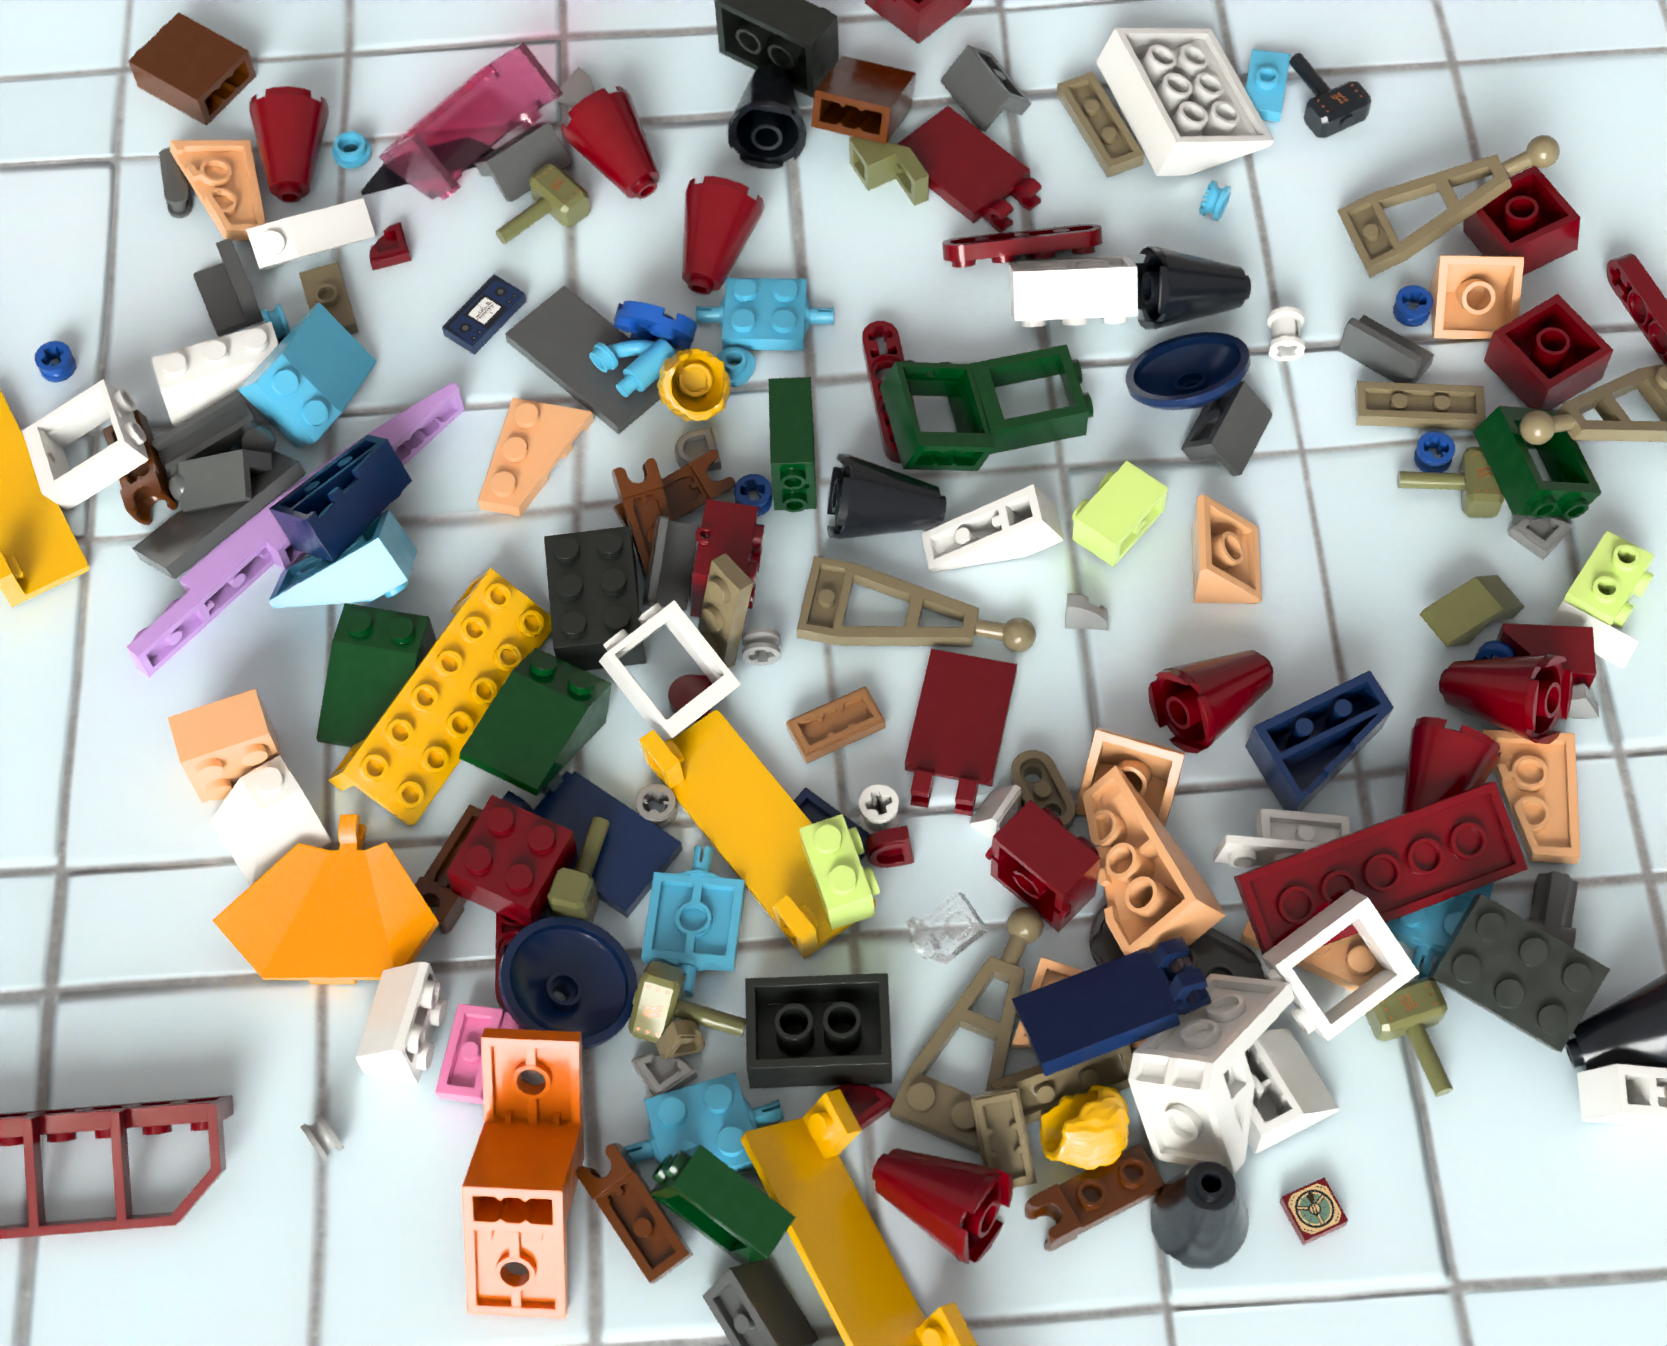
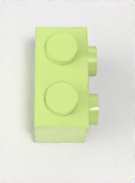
M1126 461L1116 473L1110 471L1105 475L1098 487V492L1090 501L1084 499L1077 506L1072 515V520L1074 521L1072 540L1114 567L1165 511L1168 487Z
M1606 531L1563 601L1612 627L1616 626L1622 629L1634 608L1633 605L1628 603L1633 594L1642 597L1654 574L1647 571L1654 555Z
M843 814L799 828L802 849L831 930L875 916L873 896L880 892L872 868L863 869L858 855L865 852L857 828L848 829Z

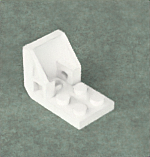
M1211 973L1206 978L1208 985L1206 990L1210 995L1212 1003L1186 1015H1178L1181 1025L1148 1037L1133 1052L1128 1081L1155 1160L1195 1166L1202 1162H1216L1235 1174L1245 1163L1255 1089L1245 1051L1279 1017L1295 997L1290 982Z

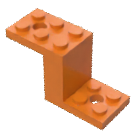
M484 1028L481 1036L484 1125L462 1185L467 1313L566 1318L569 1307L566 1223L579 1179L576 1175V1170L582 1166L584 1161L582 1033ZM525 1070H535L543 1075L545 1082L540 1085L528 1084L522 1079L520 1073ZM512 1261L520 1262L528 1268L529 1272L524 1275H515L509 1272L504 1264Z

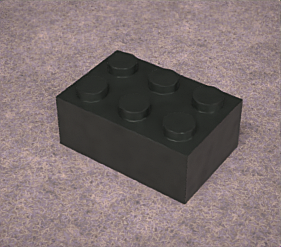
M714 0L719 53L754 70L767 64L780 66L787 71L793 89L814 99L815 89L839 60L837 15L831 13L826 8L818 7L806 0Z
M630 526L544 536L555 657L585 671L604 669L599 663V660L607 652L603 645L622 629H625L630 635L642 625L638 620L641 616ZM644 641L619 659L624 666L646 663Z
M1478 894L1474 896L1427 976L1552 1050L1562 1052L1610 969L1483 894Z
M888 973L745 978L746 1064L750 1088L892 1083Z

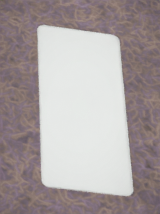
M1565 601L1561 602L1549 624L1553 626L1593 627L1595 654L1620 668H1625L1638 645L1636 639Z

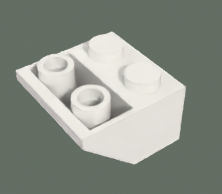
M419 961L383 970L355 1057L364 1074L418 1085L422 1070L430 1068L434 1056V1043L431 1040L435 1027L443 1025L448 1007L447 999H444L440 989V982L436 980L430 963Z
M1289 1028L1265 1030L1253 1045L1245 1051L1255 1084L1248 1143L1255 1154L1338 1112L1339 1107Z

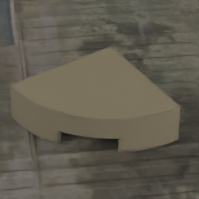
M674 1020L655 1045L660 1057L668 1059L701 1053L705 1047V1041L701 1029L696 1022L691 1020Z

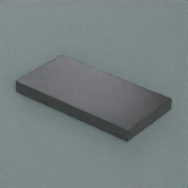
M566 286L559 289L505 333L506 340L512 347L618 434L660 400L657 388L659 378L643 392L635 390L627 398L622 396L616 388V384L624 378L623 370L639 356L617 359L619 365L614 370L609 369L607 372L600 371L593 364L589 354L593 351V346L597 342L609 346L631 339L615 328L613 324Z
M273 451L271 454L273 470L250 474L252 494L250 501L195 512H183L180 510L132 549L140 560L167 576L177 579L305 476L306 472L298 461Z

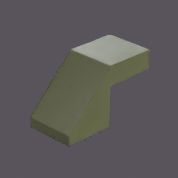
M857 137L849 138L850 165L868 191L896 179L914 206L928 200L929 175L910 147L888 142L887 144H882Z
M1498 575L1477 576L1426 607L1419 615L1444 645L1450 647L1470 644L1491 621L1512 619L1525 606Z

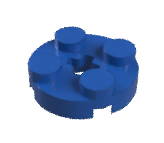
M624 301L623 305L621 303L618 304L613 326L619 330L630 332L632 340L645 339L655 342V339H663L674 349L684 351L685 349H690L698 325L694 320L680 313L677 314L675 321L673 317L664 313L665 308L637 301Z

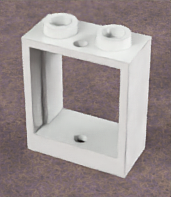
M103 379L22 430L41 493L67 511L149 460L144 446V442L147 440L146 435L136 422L133 413L136 410L135 403L124 389L117 390ZM111 418L118 440L70 470L64 447Z
M675 600L665 608H662L659 603L649 608L638 618L642 625L630 635L625 629H622L603 645L607 652L599 660V663L664 742L668 739L672 740L741 685ZM664 624H666L712 682L711 686L668 719L663 716L619 660Z
M1352 889L1261 956L1270 969L1265 973L1267 980L1290 982L1295 997L1292 1002L1296 1007L1291 1011V1014L1306 1034L1309 1035L1311 1032H1315L1327 1041L1331 1040L1419 974L1369 898ZM1350 924H1353L1383 970L1323 1014L1292 968Z

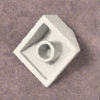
M280 755L239 778L210 820L250 886L298 843L322 849H328L333 846L330 837Z

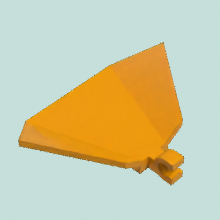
M358 814L340 815L338 827L339 850H327L298 843L212 920L263 980H309L311 984H356L357 980H380L383 970L413 963L439 925V921L387 842L363 850L367 827L365 824H359L360 817Z

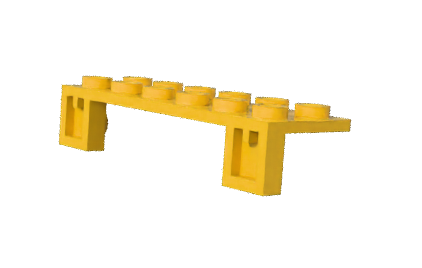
M0 390V589L11 607L89 571L90 566L59 505L41 493L24 436Z
M492 568L474 578L452 608L451 612L455 616L364 740L351 747L327 780L341 791L353 785L407 826H413L417 823L460 762L461 749L512 670L535 648L539 649L552 631L551 615Z
M718 710L712 711L672 740L668 739L664 742L654 729L639 739L648 766L661 782L673 791L677 802L739 879L745 880L747 889L804 960L854 924L831 930L802 849L799 828L812 824L811 821ZM873 898L874 909H875V907H876V900Z
M840 1089L825 1092L802 1118L749 1130L740 1137V1141L769 1197L795 1216L787 1232L846 1346H978L955 1302L940 1306L931 1316L925 1319L839 1157V1154L862 1131Z

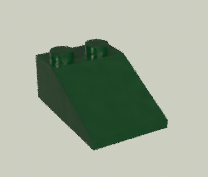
M344 604L331 646L316 736L318 742L352 747L367 737L436 642L435 633L428 616Z
M535 648L512 670L461 749L459 758L537 796L606 723L612 683Z

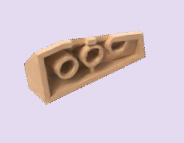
M1114 766L1082 794L1090 839L1097 847L1098 856L1101 857L1098 881L1100 885L1104 886L1108 905L1104 909L1106 924L1125 956L1144 949L1145 952L1152 949L1154 952L1159 943L1181 936L1187 945H1191L1226 916L1204 879L1119 767Z

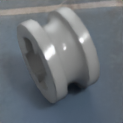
M770 628L747 630L742 635V645L744 646L742 649V659L749 664L758 666L770 665L779 661L781 658V649L778 647L781 643L780 634Z
M659 783L650 784L638 793L636 809L637 813L661 829L669 826L677 816L676 798L669 787ZM653 800L658 804L664 803L665 810L661 813L656 809L650 810L648 803Z
M320 1113L315 1116L316 1121L313 1125L305 1123L300 1127L323 1162L329 1159L328 1154L331 1150L336 1149L340 1151L344 1147Z

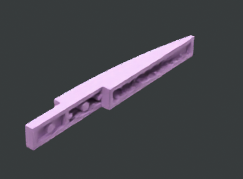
M453 382L367 435L388 439L404 466L465 410L459 386ZM354 444L337 454L275 499L179 579L186 594L180 599L171 602L166 608L165 613L149 627L140 630L135 635L133 641L126 647L140 671L146 676L151 677L274 564L285 570L307 555L294 549L269 508Z

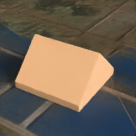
M1439 255L1429 289L1433 297L1431 308L1433 338L1491 339L1494 331L1519 317L1524 257Z
M1205 494L1198 496L1191 528L1194 603L1256 604L1261 602L1262 588L1258 526Z
M1097 728L1079 792L1075 814L1086 816L1082 794L1109 770L1117 766L1123 771L1165 827L1180 781L1185 752Z

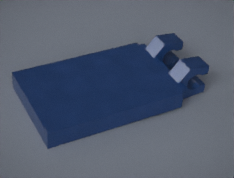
M566 771L562 776L558 773L541 791L545 797L534 810L525 800L511 791H508L502 798L509 803L574 832L577 855L571 863L570 869H575L593 817H601L608 820L610 825L592 873V878L594 879L598 898L627 918L652 888L654 872L664 873L683 850L682 842L643 818L640 814L575 771L572 774Z
M1182 936L1159 943L1154 952L1152 949L1146 952L1144 949H1141L1012 999L1015 1012L1045 1077L1179 1026L1181 1024L1178 1015H1186L1212 1003L1210 995L1206 990V987H1208L1207 981L1200 968H1193V964L1188 957L1190 956L1189 948Z

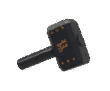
M1297 53L1290 59L1289 64L1316 96L1308 101L1304 114L1305 124L1316 137L1327 138L1367 118L1371 106V98L1359 82L1349 81L1331 89L1302 53Z

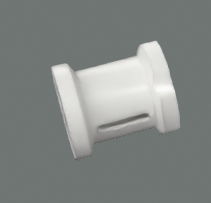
M1289 306L1273 309L1267 316L1268 326L1272 329V341L1269 343L1268 348L1269 356L1278 361L1299 359L1304 355L1305 342L1301 339L1304 313L1298 308Z
M882 784L871 785L865 788L860 794L858 801L861 813L859 816L860 827L871 835L881 830L898 827L900 823L898 813L899 798L896 792L889 786ZM882 823H885L884 829H882Z

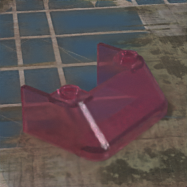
M523 42L472 75L379 155V158L388 169L431 200L439 196L444 201L461 187L457 180L462 176L461 173L512 129L521 125L526 130L543 116L539 109L559 98L563 92Z

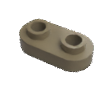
M1028 750L1020 753L1012 762L1010 781L1012 785L1016 784L1021 787L1022 806L1029 800H1032L1041 809L1044 807L1051 809L1059 814L1063 827L1069 830L1074 822L1075 802L1054 761L1046 753L1038 750ZM1029 774H1035L1040 777V780L1030 782L1025 777Z

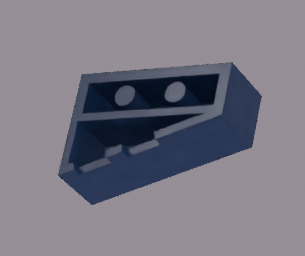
M367 435L269 509L295 550L334 562L383 510L401 495L402 491L412 482V479L388 439Z
M1367 671L1255 725L1245 748L1283 810L1301 812L1383 728L1394 707L1371 671Z

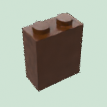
M179 12L128 60L139 88L206 126L256 77L248 50Z
M842 56L815 89L811 127L887 144L911 110L916 72Z

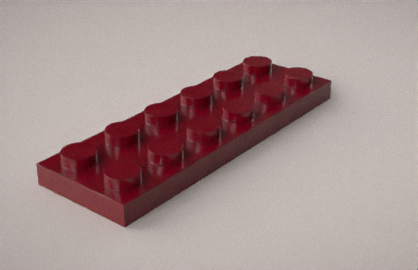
M1492 781L1233 877L1263 955L1351 889L1367 896L1386 923L1525 871L1528 867L1496 781ZM1350 924L1322 946L1357 934L1358 932L1353 924Z

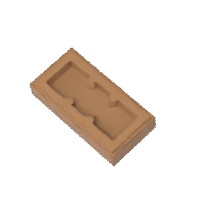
M865 686L786 721V727L807 764L885 729L886 721Z

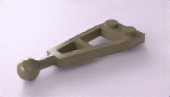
M1540 135L1529 142L1525 152L1502 163L1497 154L1373 192L1337 211L1371 278L1408 260L1510 189L1512 184L1509 177L1531 166L1537 168L1552 166L1559 157L1560 147L1558 142L1551 136ZM1492 175V179L1460 201L1458 200L1453 187ZM1439 192L1447 210L1399 242L1383 209Z
M1667 363L1636 369L1562 404L1554 414L1555 416H1551L1542 410L1531 411L1520 422V434L1526 442L1533 445L1544 444L1553 437L1554 433L1567 431L1573 440L1667 442ZM1637 389L1661 421H1631L1616 401V398ZM1595 408L1603 420H1586L1582 414Z
M814 556L796 629L797 638L839 646H972L974 636L1001 640L1009 650L1024 652L1032 647L1036 639V631L1033 624L1025 618H1013L1006 623L978 619V607L857 563ZM853 583L908 602L909 607L904 627L844 626ZM923 608L963 622L962 627H919Z
M1020 907L1009 915L1007 931L1010 938L1001 958L998 959L990 956L912 1063L890 1109V1117L970 1151L979 1153V1144L969 1099L971 1094L925 1075L958 1028L962 1027L996 1041L986 1091L992 1090L990 1082L1004 1077L1017 1015L1012 999L1021 995L1025 976V969L1018 967V964L1027 944L1035 942L1041 936L1044 929L1043 919L1035 909ZM994 978L1009 984L1001 1022L971 1011Z

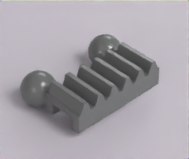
M238 390L151 441L163 459L165 469L171 476L169 480L170 494L179 502H181L180 495L185 489V480L179 474L178 462L230 452L233 445L246 450L271 454L276 446L274 434L268 428L259 425L249 405Z

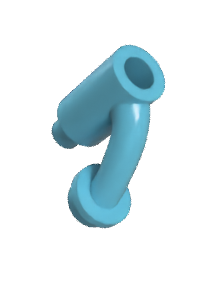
M635 339L609 346L597 342L593 346V351L589 354V357L600 371L607 372L609 369L614 370L619 365L617 359L639 356L623 370L624 378L616 384L618 392L627 398L635 390L643 392L659 378V371L663 362L667 358L674 356L676 351L663 339H658L656 342Z

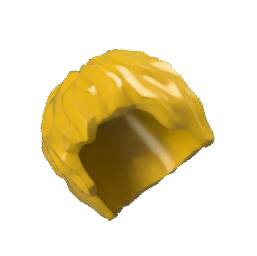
M701 348L685 349L684 351H678L674 356L667 358L663 362L659 371L657 388L662 404L667 405V408L673 414L680 416L684 421H706L725 410L730 396L731 380L726 372L724 361L714 357L709 351H702Z
M1092 1085L1087 1093L1076 1094L1073 1097L1064 1095L1061 1097L1058 1106H1054L1046 1113L1040 1115L1039 1133L1041 1136L1042 1152L1051 1161H1061L1068 1165L1084 1168L1085 1170H1094L1099 1166H1107L1117 1161L1122 1151L1127 1147L1128 1125L1130 1123L1128 1106L1116 1088Z

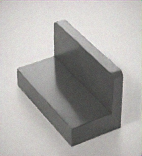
M970 45L965 48L941 78V83L977 129L981 131H987L1003 110L1022 115L1031 105V102L990 52Z
M543 122L533 125L474 162L482 177L492 176L505 200L512 202L531 190L529 178L546 164H556L563 170L571 165L572 160L551 123Z
M231 238L216 242L223 263L195 272L193 275L218 336H223L264 321Z
M1365 315L1359 321L1350 318L1346 323L1339 350L1394 383H1417L1432 364L1434 357L1433 353Z
M1241 381L1229 393L1203 407L1181 450L1190 460L1215 456L1232 476L1241 475L1272 418V412L1245 381Z
M240 449L178 462L179 474L185 480V489L180 495L181 510L183 512H195L250 501L252 498L250 474L273 470L271 453Z
M659 516L655 519L642 605L653 606L659 603L662 608H665L675 600L683 611L687 610L697 544L695 532L699 525L670 521L669 517Z
M769 1259L729 1268L702 1296L732 1346H812L818 1340L816 1333Z

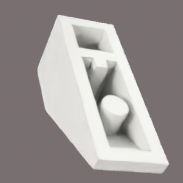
M364 198L246 229L261 271L376 237Z
M1034 484L921 533L928 569L932 573L1027 557L1064 541L1056 504Z
M1613 1064L1577 1073L1582 1121L1613 1124H1667V1068Z

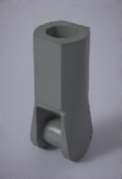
M166 148L159 152L168 212L172 217L184 218L192 211L189 181L171 154L170 148Z

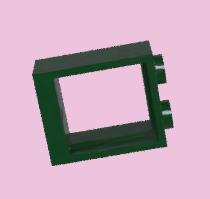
M1067 344L970 363L995 446L991 454L1086 435L1088 418L1093 417L1092 400L1088 392H1082L1080 386L1082 383L1081 366L1078 359H1071ZM1060 375L1070 406L1004 419L995 387Z
M895 361L881 383L880 388L903 470L978 471L995 446L971 365L952 364L951 362ZM911 396L947 397L957 432H921Z
M811 377L769 379L770 466L774 510L801 512L805 509H816Z
M1498 406L1473 433L1512 515H1526L1536 518L1544 516L1564 517L1565 519H1573L1583 515L1588 510V505L1602 492L1576 440H1573L1567 431L1554 433L1553 437L1544 444L1533 445L1526 442L1520 434V422L1527 413L1534 410H1542L1551 416H1555L1554 414L1558 410ZM1528 449H1537L1552 481L1542 480Z
M701 1144L686 1151L680 1149L674 1157L671 1154L667 1155L652 1176L657 1181V1184L650 1192V1195L740 1264L768 1259L795 1219L794 1215Z

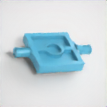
M726 278L725 297L720 307L696 306V323H720L723 350L729 347H741L746 350L804 351L805 334L810 324L834 325V307L810 308V303L807 299V279Z
M702 845L694 847L691 871L678 874L654 872L641 955L643 964L659 961L681 968L686 976L685 990L683 987L681 997H683V992L685 991L686 998L693 997L696 971L707 969L735 972L746 889L744 879L722 878L711 873L710 867L714 850L711 847L704 846L703 854Z
M1494 882L1386 922V925L1397 941L1403 942L1412 950H1415L1412 963L1417 970L1420 962L1423 963L1419 979L1428 977L1433 956L1439 957L1474 896L1483 894L1490 899Z
M731 1073L644 1099L650 1121V1139L623 1147L634 1163L655 1158L657 1164L660 1165L667 1155L671 1154L674 1157L680 1149L686 1151L701 1144L738 1173L754 1168L740 1141V1137L746 1131L784 1120L779 1100L751 1109L750 1104L742 1096L736 1073Z

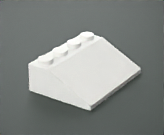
M1211 28L1114 29L1096 63L1156 176L1191 175L1272 145L1274 140Z

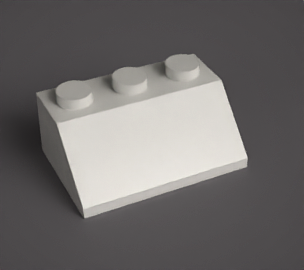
M1129 256L1016 260L1008 262L1012 317L1014 321H1021V326L1042 327L1046 325V320L1062 319L1063 325L1087 324V318L1102 317L1103 323L1120 324L1127 322V316H1138L1137 266Z
M272 322L151 358L173 428L235 392L279 345ZM244 397L260 426L271 423Z

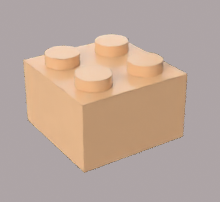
M256 689L167 717L180 763L202 802L225 799L242 776L279 755L284 761L275 729Z

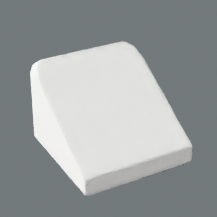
M1015 784L992 791L971 819L970 826L993 840V836L1020 810L1021 787Z

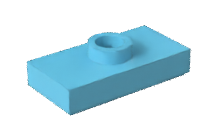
M1252 49L1245 90L1262 120L1280 122L1291 54Z

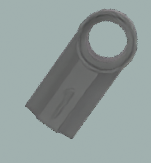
M1561 872L1538 873L1534 883L1530 915L1526 920L1574 948L1576 929L1571 926L1578 882L1571 879L1568 874Z

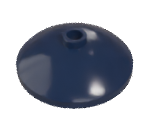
M1219 332L1186 334L1161 342L1139 355L1129 366L1125 381L1130 395L1144 405L1161 410L1195 409L1210 404L1233 390L1248 372L1251 358L1247 345L1233 335Z
M559 916L541 919L526 926L509 943L499 967V989L503 1003L512 1019L523 1030L581 1032L582 1049H589L612 1039L631 1017L632 1002L638 987L632 961L621 944L611 934L586 920ZM553 992H561L566 1000H559L554 996Z

